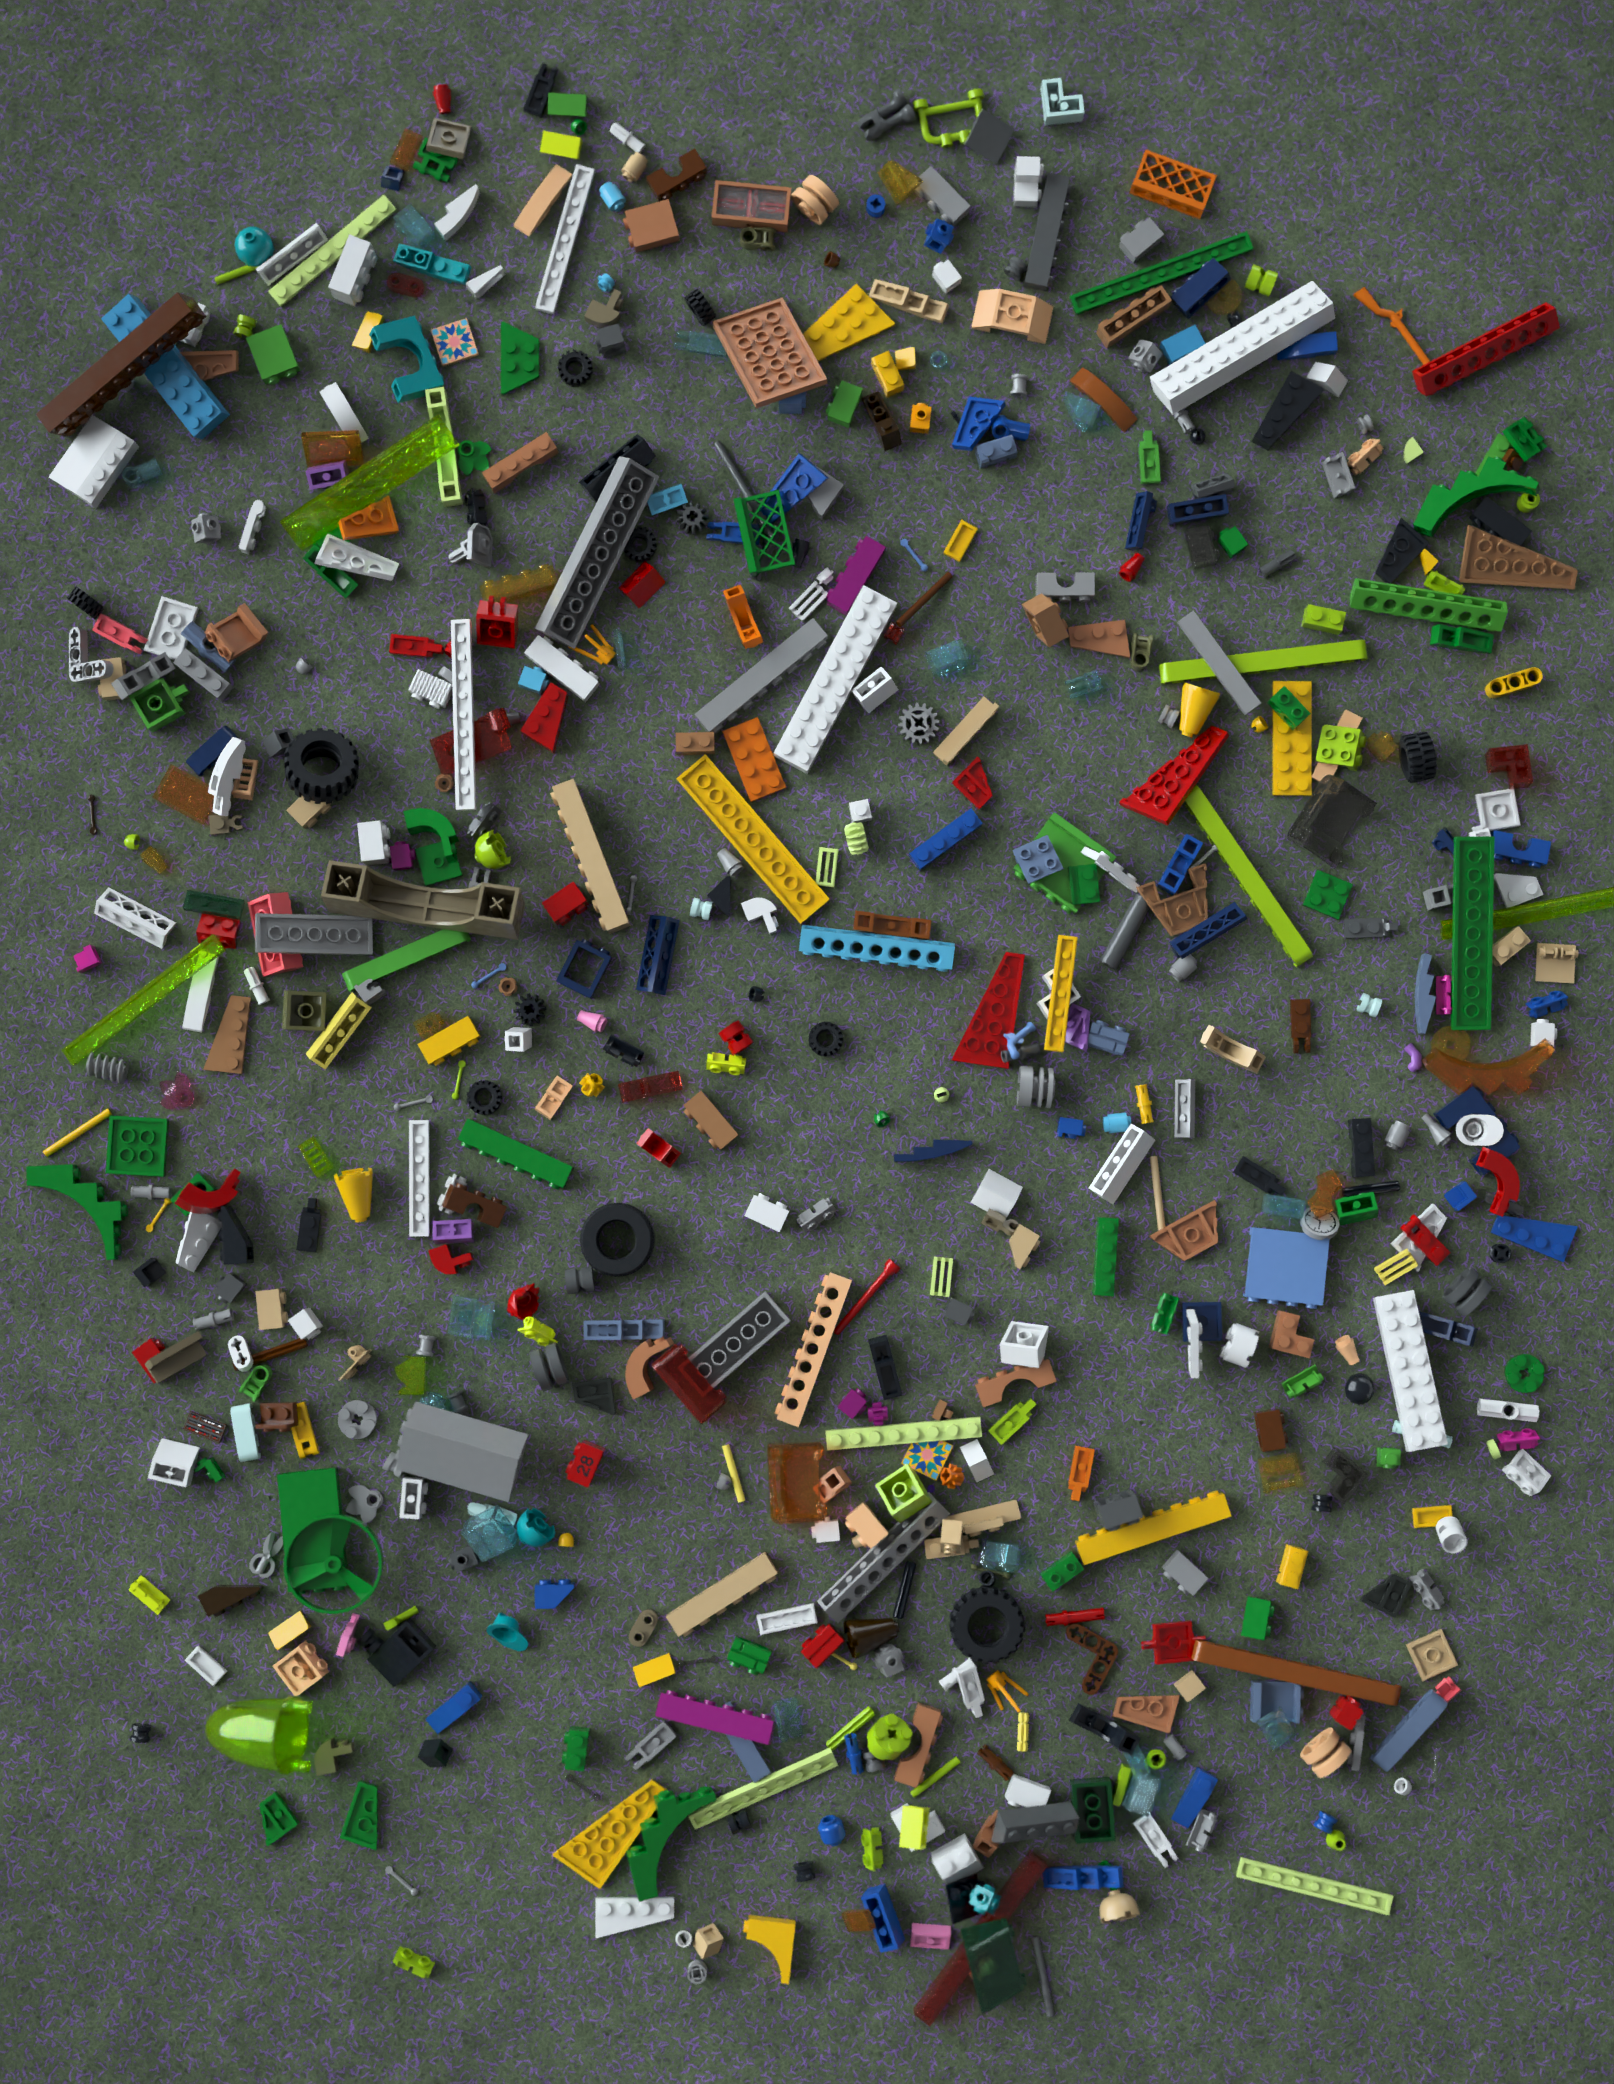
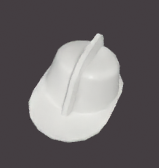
M1466 1115L1459 1120L1456 1126L1458 1139L1466 1145L1473 1146L1494 1145L1502 1138L1504 1131L1500 1120L1491 1115Z

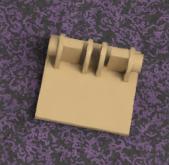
M1537 943L1535 981L1574 984L1575 958H1578L1579 954L1578 950H1576V945Z
M361 1345L350 1347L348 1355L355 1362L338 1380L351 1379L358 1371L356 1367L364 1365L371 1358L369 1353L372 1349L365 1350Z

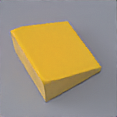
M915 347L895 351L897 370L916 368Z
M1424 549L1419 554L1426 576L1438 563V560Z

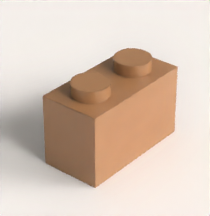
M714 732L676 733V754H715Z

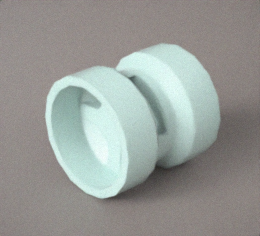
M694 898L690 916H700L704 920H709L713 902H702L700 899Z
M1363 993L1360 998L1362 1002L1360 1006H1357V1011L1361 1013L1367 1012L1369 1016L1376 1017L1380 1010L1382 999H1373L1368 994Z

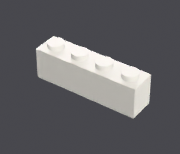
M538 635L524 652L525 656L586 703L600 685L599 681H597L598 677L591 671L588 673L582 669L583 665L577 660L571 661L567 657L568 653L563 649L559 648L557 650L553 647V642L546 636L542 638Z
M1130 1124L1089 1189L1099 1197L1114 1204L1155 1142V1139L1144 1130Z

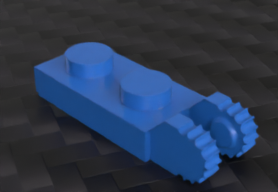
M708 522V528L722 529V535L707 534V540L743 544L739 523ZM752 524V528L759 532L761 529L759 525ZM760 537L756 541V545H759Z

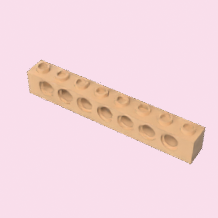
M831 1272L829 1276H824L821 1286H824L822 1294L818 1293L814 1303L818 1305L816 1312H811L808 1320L811 1323L809 1331L805 1329L801 1339L805 1341L802 1349L798 1348L794 1358L798 1360L796 1367L791 1366L788 1375L791 1378L789 1385L785 1384L781 1394L785 1397L782 1404L778 1403L774 1413L778 1415L777 1420L799 1427L852 1280ZM831 1288H835L838 1291V1296L835 1299L827 1297V1291ZM825 1306L829 1307L832 1311L831 1315L827 1318L822 1317L820 1314L821 1308ZM816 1325H822L825 1328L823 1335L817 1336L814 1334L813 1329ZM810 1343H815L818 1346V1351L815 1354H810L807 1351V1346ZM807 1361L811 1364L812 1368L809 1372H803L800 1369L802 1362ZM796 1380H802L805 1383L803 1390L798 1391L794 1388L793 1384ZM790 1398L798 1401V1406L794 1409H790L787 1406V1401Z

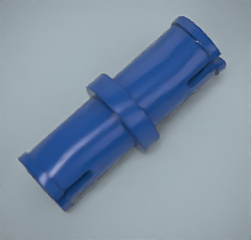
M851 1733L852 1741H850L849 1734L844 1736L847 1746L846 1756L850 1760L852 1774L857 1775L856 1767H858L859 1774L864 1772L861 1760L862 1751L858 1746L857 1735Z

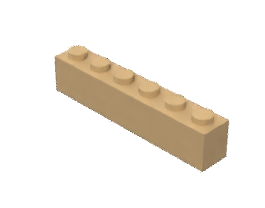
M764 1552L668 1613L666 1618L677 1636L679 1637L683 1634L685 1637L694 1631L693 1627L700 1624V1626H703L709 1622V1617L716 1613L718 1616L727 1610L726 1606L733 1603L735 1605L742 1601V1596L749 1592L751 1595L759 1590L760 1584L764 1582L768 1584L775 1580V1575L778 1574V1571L767 1553Z

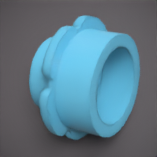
M605 273L602 276H598L597 284L602 291L607 290L610 292L615 282L611 276Z

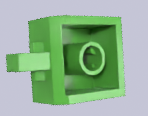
M160 678L131 694L129 698L147 729L153 733L186 714L180 703L183 701L182 698L190 692L185 684L177 688L175 686L170 687L167 680ZM157 702L161 703L158 708L154 707L157 706L155 705Z

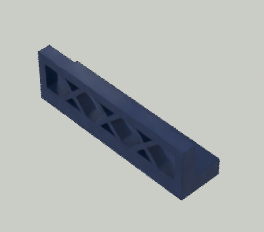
M1233 902L1170 941L1173 953L1177 958L1183 959L1247 920V916Z
M650 915L636 990L659 995L666 994L680 920L667 916ZM656 920H660L659 928L656 930ZM654 940H656V945H655V947L652 949V947H651L652 942H653ZM652 958V965L648 968V961ZM648 977V987H643L644 981Z

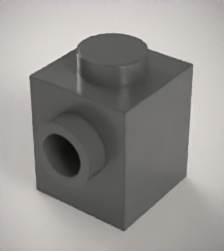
M285 728L273 731L262 742L269 757L272 758L284 755L289 747V743L294 738L290 729Z
M228 1273L225 1278L222 1277L216 1284L217 1289L215 1293L218 1294L217 1298L225 1304L228 1302L234 1303L247 1283L235 1274Z
M473 1543L449 1554L450 1558H448L451 1568L455 1569L456 1572L480 1562Z

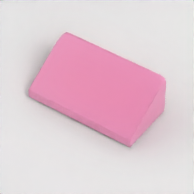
M912 1923L910 1947L949 1950L951 1926Z

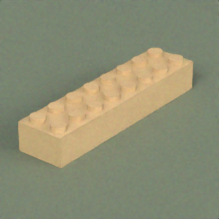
M574 779L552 786L553 792L550 793L556 807H560V810L557 812L562 824L566 823L567 825L564 831L569 842L573 841L574 846H571L576 860L580 859L581 864H578L581 875L583 878L587 877L588 881L585 882L590 896L593 895L595 898L592 900L595 911L601 914V918L598 919L604 931L607 930L611 934L631 926Z

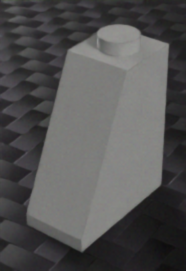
M823 470L821 471L829 479L807 496L808 501L821 520L844 489V484Z

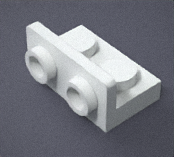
M1524 1449L1519 1450L1510 1464L1502 1469L1506 1476L1529 1496L1539 1493L1551 1477Z

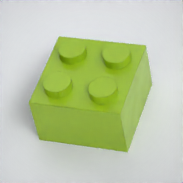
M908 1464L875 1484L891 1516L899 1523L932 1503L916 1471Z

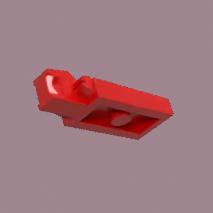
M391 634L390 654L424 658L433 657V653L443 654L444 646L434 644V640L429 637Z

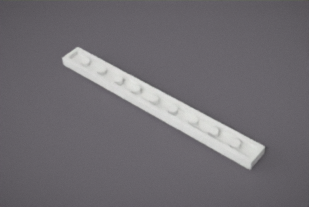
M470 619L451 620L455 801L457 811L476 810L472 630Z

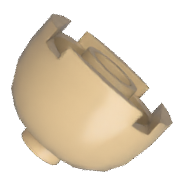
M1120 1890L1108 1892L1109 1896L1103 1899L1099 1908L1102 1924H1109L1110 1920H1128L1137 1917L1136 1915H1140L1135 1899L1127 1893H1120Z

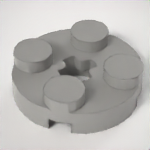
M350 1401L338 1413L339 1428L348 1438H365L373 1432L377 1424V1413L374 1407L366 1401ZM354 1414L363 1417L360 1425L353 1423Z

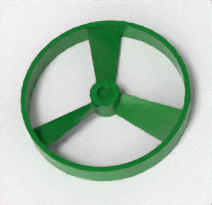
M326 1514L304 1524L292 1536L284 1555V1575L292 1594L304 1606L325 1614L344 1613L360 1606L376 1590L383 1573V1552L376 1535L362 1521L344 1514ZM332 1518L330 1556L324 1562L289 1568L290 1551L300 1532L313 1522ZM352 1522L361 1527L370 1536L376 1547L379 1568L374 1586H371L343 1567L344 1563L341 1554ZM325 1572H337L361 1601L347 1608L326 1609L306 1600L296 1587Z

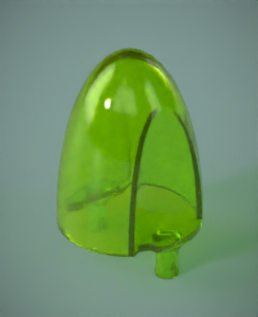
M288 1696L285 1699H255L229 1703L220 1707L209 1716L205 1725V1734L210 1744L218 1752L238 1763L276 1771L282 1775H289L293 1772L309 1773L311 1761H305L302 1758L309 1737L308 1714L311 1713L313 1704L312 1701H303L299 1696Z

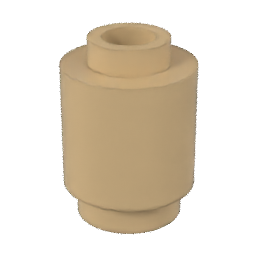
M638 152L631 155L621 170L624 179L629 182H637L646 169L648 160Z

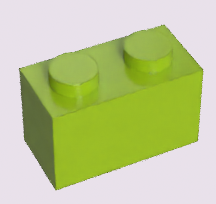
M1308 604L1304 611L1301 627L1339 635L1343 630L1346 612Z

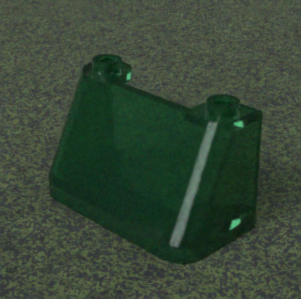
M1007 1918L960 1929L982 2014L992 2011L1024 1990L1027 1982L1025 1974H1020L1012 1941L1015 1933L1013 1925H1008Z

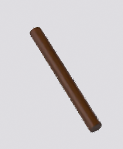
M947 572L896 621V624L902 627L953 577L952 574Z

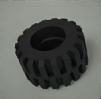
M1424 731L1402 735L1399 742V758L1407 781L1413 783L1434 779L1437 770V759L1434 744L1429 734Z

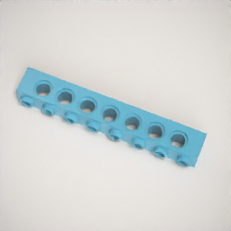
M802 925L799 951H803L805 955L819 953L823 957L828 958L836 955L841 956V959L845 960L860 958L862 962L877 960L880 964L885 965L893 962L898 963L902 967H909V965H917V968L920 969L934 967L938 971L946 972L948 969L952 970L955 943ZM822 938L825 943L822 946H817L814 940ZM840 940L844 943V946L836 948L833 943ZM854 943H861L863 948L857 951L853 949L852 945ZM874 945H879L882 951L875 953L871 948ZM897 947L901 950V953L893 955L890 952L891 949ZM912 950H918L920 955L914 958L909 953ZM937 952L939 958L932 960L929 958V954Z

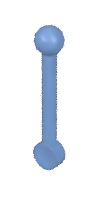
M902 539L901 545L903 547H906V549L910 552V554L921 566V570L924 572L927 571L928 566L926 564H923L922 561L918 558V556L914 553V551L910 548V546L908 545V540Z
M501 963L497 969L478 981H473L471 983L472 988H478L479 984L499 971L506 970V965Z

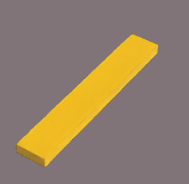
M1058 935L1044 1050L1064 1052L1078 937Z

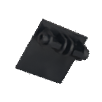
M977 1874L945 1885L952 1924L981 1914L974 1910V1905L969 1903L972 1890L977 1885L981 1887L985 1885L984 1881L977 1879Z

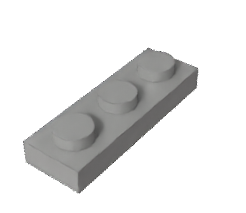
M1192 1079L1175 1080V1138H1195V1080Z

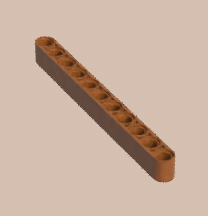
M1195 1639L1191 1658L1206 1664L1392 1706H1398L1402 1686L1397 1684L1394 1686L1380 1680L1373 1679L1372 1681L1371 1678L1198 1639Z

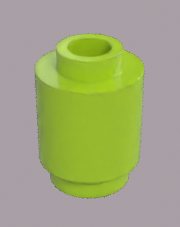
M1523 493L1516 502L1518 510L1523 513L1533 511L1540 502L1539 494L1533 496Z

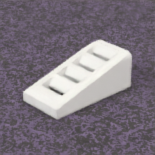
M500 265L465 284L467 289L476 298H480L505 275V272Z

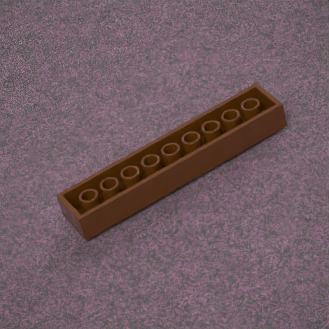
M177 292L36 414L49 433L71 436L79 425L88 422L93 413L102 410L107 401L116 398L121 389L130 386L135 377L141 376L146 372L148 366L157 363L162 354L172 350L176 342L186 338L188 332L200 326L203 322L202 320L207 316L194 298Z

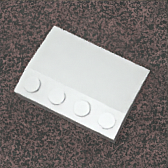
M92 415L49 478L96 509L139 446L119 430Z

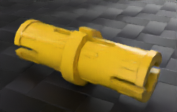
M1147 1084L1135 1086L1141 1123L1154 1122L1150 1106L1152 1101L1149 1100Z

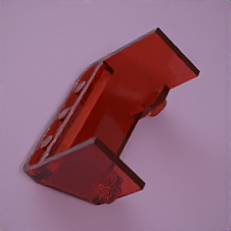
M676 1342L654 1361L651 1366L701 1424H704L727 1403V1396L720 1388L716 1390L688 1359V1350L682 1344L679 1345Z

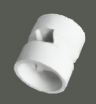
M1452 1516L1444 1517L1438 1521L1436 1531L1443 1549L1451 1554L1464 1550L1467 1546V1539L1460 1521Z

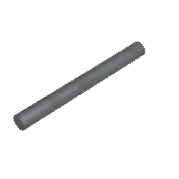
M1039 1936L1031 1937L1046 2014L1048 2017L1054 2016Z

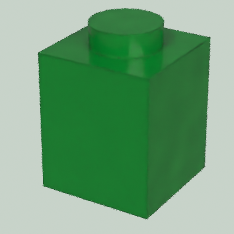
M1236 526L1231 529L1227 527L1219 533L1220 537L1217 541L1230 559L1248 546V543Z

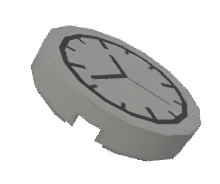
M1314 1206L1307 1208L1302 1213L1300 1219L1303 1232L1317 1240L1333 1238L1337 1234L1340 1225L1335 1213L1324 1207Z

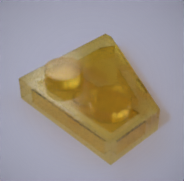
M894 160L888 161L877 172L896 204L902 203L923 182L921 178Z

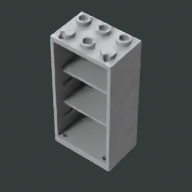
M415 1402L413 1408L408 1409L407 1421H403L400 1429L403 1435H400L397 1444L400 1450L398 1449L395 1455V1461H397L396 1470L509 1502L519 1476L528 1434L419 1402Z

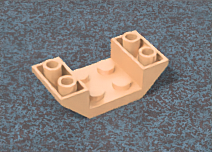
M1003 289L979 291L971 329L990 332L991 328L1028 335V341L1046 344L1053 306L1036 296Z

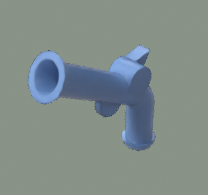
M1027 1022V1025L1016 1035L1014 1033L1003 1034L1007 1039V1048L1012 1059H1018L1020 1056L1015 1045L1017 1043L1022 1044L1024 1042L1023 1038L1036 1030L1032 1022Z

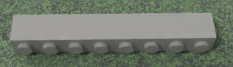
M812 618L695 713V718L707 732L718 733L723 728V723L727 720L729 722L733 721L738 716L737 712L742 708L746 710L753 704L752 700L755 697L761 698L768 692L766 688L771 684L777 685L783 679L782 675L786 672L788 674L792 673L797 668L796 664L798 662L808 660L812 656L811 652L814 649L820 650L827 644L825 640L828 639V635Z

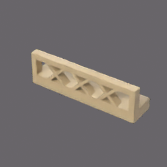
M983 697L937 747L933 754L947 766L995 714L999 705L996 703L992 704L987 698Z

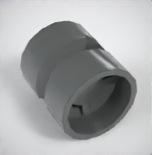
M582 1267L580 1271L576 1268L565 1269V1282L568 1294H576L580 1290L584 1292L595 1291L593 1267Z

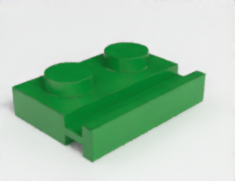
M1096 864L1069 866L1068 875L1072 905L1100 903Z

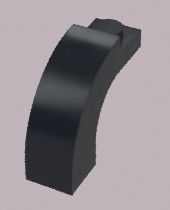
M1080 1703L1077 1704L1069 1719L1072 1723L1098 1735L1115 1748L1131 1756L1141 1739L1113 1719Z

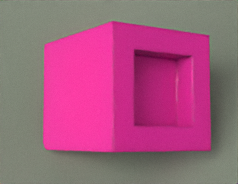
M93 945L83 947L84 951L74 955L78 966L76 968L77 972L83 973L102 964Z

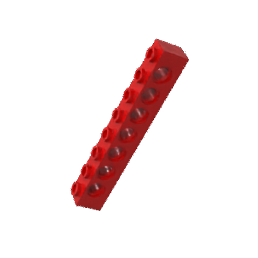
M1545 302L1414 369L1412 373L1417 390L1424 396L1433 395L1438 390L1451 386L1459 379L1466 378L1471 373L1484 369L1487 365L1503 359L1504 356L1517 352L1528 344L1535 343L1537 339L1552 334L1560 328L1556 308Z

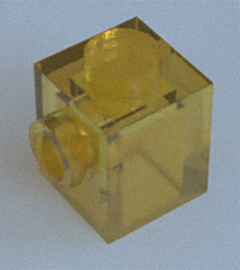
M1380 731L1378 734L1374 732L1366 740L1368 744L1365 747L1382 763L1398 746L1393 742L1394 739L1389 733Z

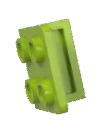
M1323 725L1316 760L1319 763L1346 766L1351 771H1357L1358 766L1362 764V755L1360 754L1361 749L1366 744L1365 734L1361 729Z

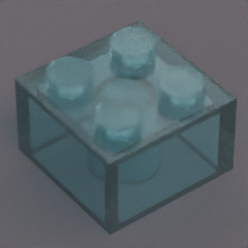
M498 1505L467 1519L461 1531L463 1537L482 1562L514 1548L518 1539L516 1529Z

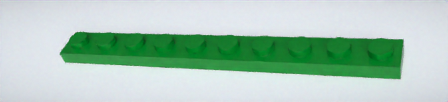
M1246 231L1073 294L1069 299L1075 315H1079L1197 272L1206 261H1210L1213 257L1221 263L1249 253L1254 248Z

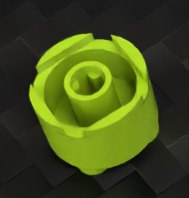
M895 1714L883 1716L867 1733L868 1749L873 1756L880 1760H894L909 1746L912 1730L903 1719Z

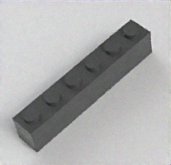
M1047 173L1024 283L1025 288L1046 292L1047 286L1051 287L1053 275H1050L1051 268L1055 269L1057 257H1054V251L1059 250L1061 239L1057 238L1058 232H1062L1064 220H1061L1062 213L1066 214L1068 202H1065L1066 195L1070 196L1072 184H1069L1070 177Z

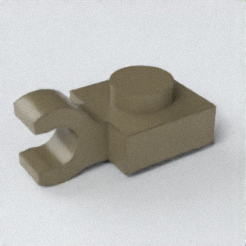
M989 1208L981 1224L997 1232L1002 1230L1005 1234L1012 1236L1015 1230L1009 1226L1016 1228L1018 1222L1013 1219L1005 1220V1216Z

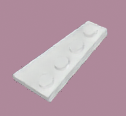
M328 533L314 563L389 581L393 580L399 563Z

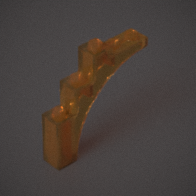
M1544 1038L1535 1047L1517 1057L1494 1063H1473L1449 1056L1434 1047L1422 1062L1426 1069L1458 1095L1466 1091L1472 1082L1488 1095L1498 1090L1502 1082L1520 1095L1522 1092L1527 1091L1533 1082L1529 1075L1535 1073L1539 1065L1552 1056L1555 1049L1551 1042Z

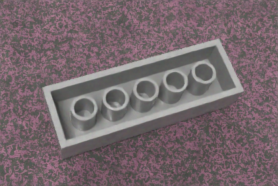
M764 1291L680 1364L677 1369L701 1397H704L791 1320L769 1294Z

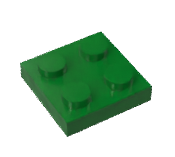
M1316 870L1302 906L1339 920L1353 884Z

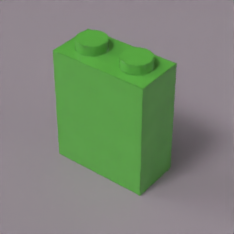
M282 324L246 337L265 385L268 383L269 385H274L280 381L279 379L283 377L292 378L297 375V372L301 371Z

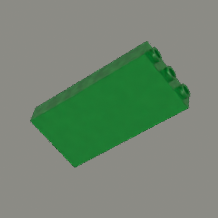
M338 1467L277 1474L284 1555L292 1536L304 1524L322 1515L342 1514ZM332 1518L313 1522L300 1532L290 1551L289 1568L324 1562L330 1556ZM344 1545L341 1557L344 1563L343 1567L348 1569L346 1545ZM325 1572L297 1586L296 1589L300 1594H305L306 1590H313V1593L324 1592L325 1588H333V1591L344 1590V1586L348 1584L337 1572Z

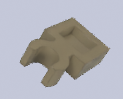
M229 814L228 816L209 815L210 834L231 833L230 828L232 827L236 830H242L244 826H237L236 820L243 819V816L235 815L232 819H229Z

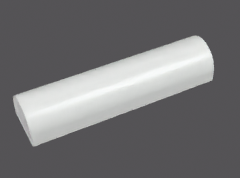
M316 223L256 268V270L269 286L327 242L328 239Z

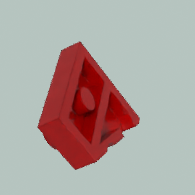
M979 757L952 782L978 810L993 796Z

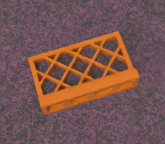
M1145 150L1129 194L1200 219L1217 175ZM1147 156L1154 158L1157 164L1149 167L1146 162ZM1166 164L1173 165L1175 171L1167 174L1163 166ZM1159 168L1162 176L1154 178L1151 171ZM1185 170L1191 172L1192 178L1184 180L1181 172ZM1148 173L1151 180L1145 182L1140 180L1139 177L1142 174ZM1177 174L1180 182L1172 185L1169 177ZM1206 177L1211 179L1210 184L1202 187L1198 179ZM1165 179L1169 187H1159L1157 182ZM1195 181L1198 189L1190 192L1187 184ZM1183 186L1186 193L1180 195L1176 192L1175 188ZM1200 192L1204 198L1203 202L1195 200L1192 195Z

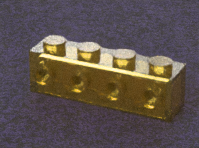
M543 564L538 566L536 570L526 569L520 571V574L515 576L509 574L502 576L501 580L484 581L483 585L479 586L483 601H488L489 596L492 595L495 602L499 603L501 597H506L507 603L553 590L558 582L553 565Z

